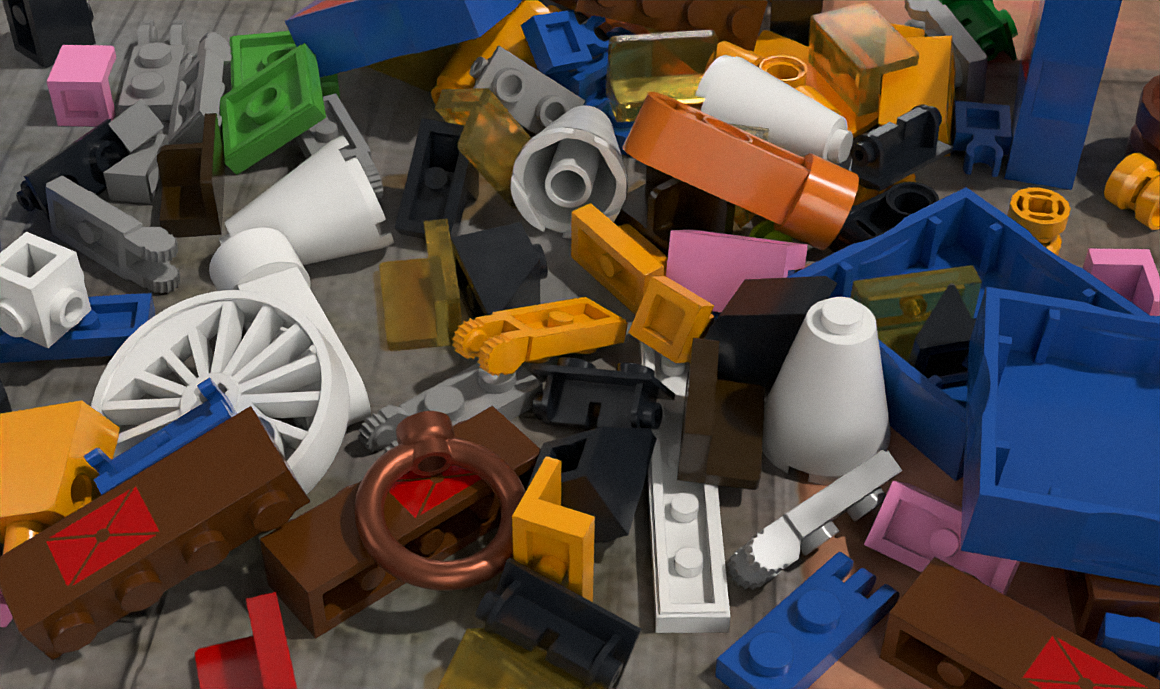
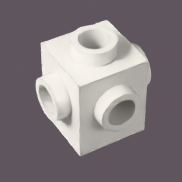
M25 232L0 253V328L13 337L21 336L49 348L91 311L84 283V273L80 268L75 251Z

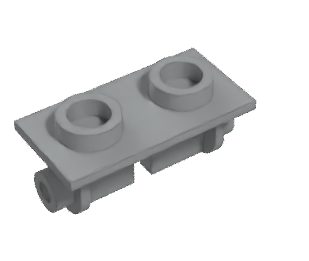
M499 45L490 58L485 59L480 56L470 68L469 74L475 78V86L470 94L536 135L570 109L583 106L585 103L584 99Z

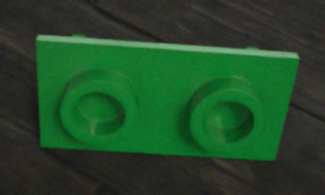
M939 0L942 5L945 4L980 46L988 56V61L993 60L1003 50L1012 61L1018 59L1012 39L1018 35V31L1006 9L998 11L994 7L993 0Z

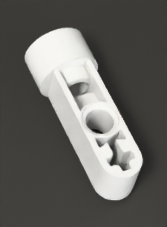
M258 227L242 231L226 240L214 253L209 267V274L217 291H257L282 299L301 311L330 342L342 362L347 376L350 395L347 426L370 418V403L363 381L310 289L311 281L309 274L288 238L276 229ZM244 322L246 331H248L252 322ZM281 326L273 341L288 329ZM311 345L293 362L316 353L314 345ZM321 380L293 392L321 391ZM293 417L298 428L308 431L314 417Z

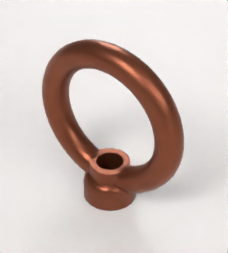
M423 411L408 416L396 428L398 445L384 453L371 465L359 485L354 509L359 537L369 555L381 568L395 578L410 585L430 590L451 591L482 584L500 574L505 567L506 561L509 558L513 559L512 515L525 494L524 486L515 471L496 453L480 444L456 438L451 419L445 413ZM451 465L469 470L482 478L491 487L499 501L501 520L493 540L485 548L471 556L449 561L428 559L402 546L391 534L384 516L385 499L392 485L411 470L420 476L442 473Z

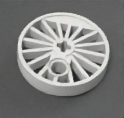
M223 290L183 300L168 307L141 325L129 336L109 361L96 387L91 407L120 428L121 425L141 424L122 433L119 430V438L113 459L207 401V398L204 397L197 385L209 377L229 398L237 414L252 406L276 442L306 495L317 485L329 469L346 432L350 395L346 372L339 356L330 342L307 316L288 302L269 294L249 290ZM244 322H252L241 341ZM281 326L288 329L273 341ZM217 334L213 356L209 340ZM311 345H314L316 353L293 362ZM192 354L199 377H196L183 363ZM173 371L186 386L167 380L165 377ZM321 380V391L293 392ZM146 393L149 394V395H152V396H155V397L160 398V399H141V400H139V399H140L141 397H143ZM314 417L308 431L273 418Z

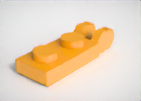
M580 297L492 312V315L476 317L475 320L470 318L469 321H463L462 325H458L457 331H454L455 336L452 338L454 340L452 346L455 347L454 351L466 359L472 358L474 360L475 357L479 358L477 361L480 364L479 367L492 376L495 374L499 376L501 373L507 375L514 373L523 362L545 363L550 360V357L569 353L591 354L596 352L597 348L624 343L628 322L589 298Z

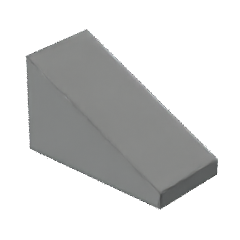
M142 98L108 123L130 152H134L153 139L164 128V125Z
M158 134L103 172L110 201L141 204L152 203L161 185L157 151L161 146L169 145L167 134Z

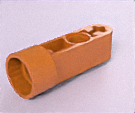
M648 92L623 145V150L641 163L773 221L775 230L819 250H825L840 232L852 208L859 184L858 174L812 153H808L804 158L657 92Z

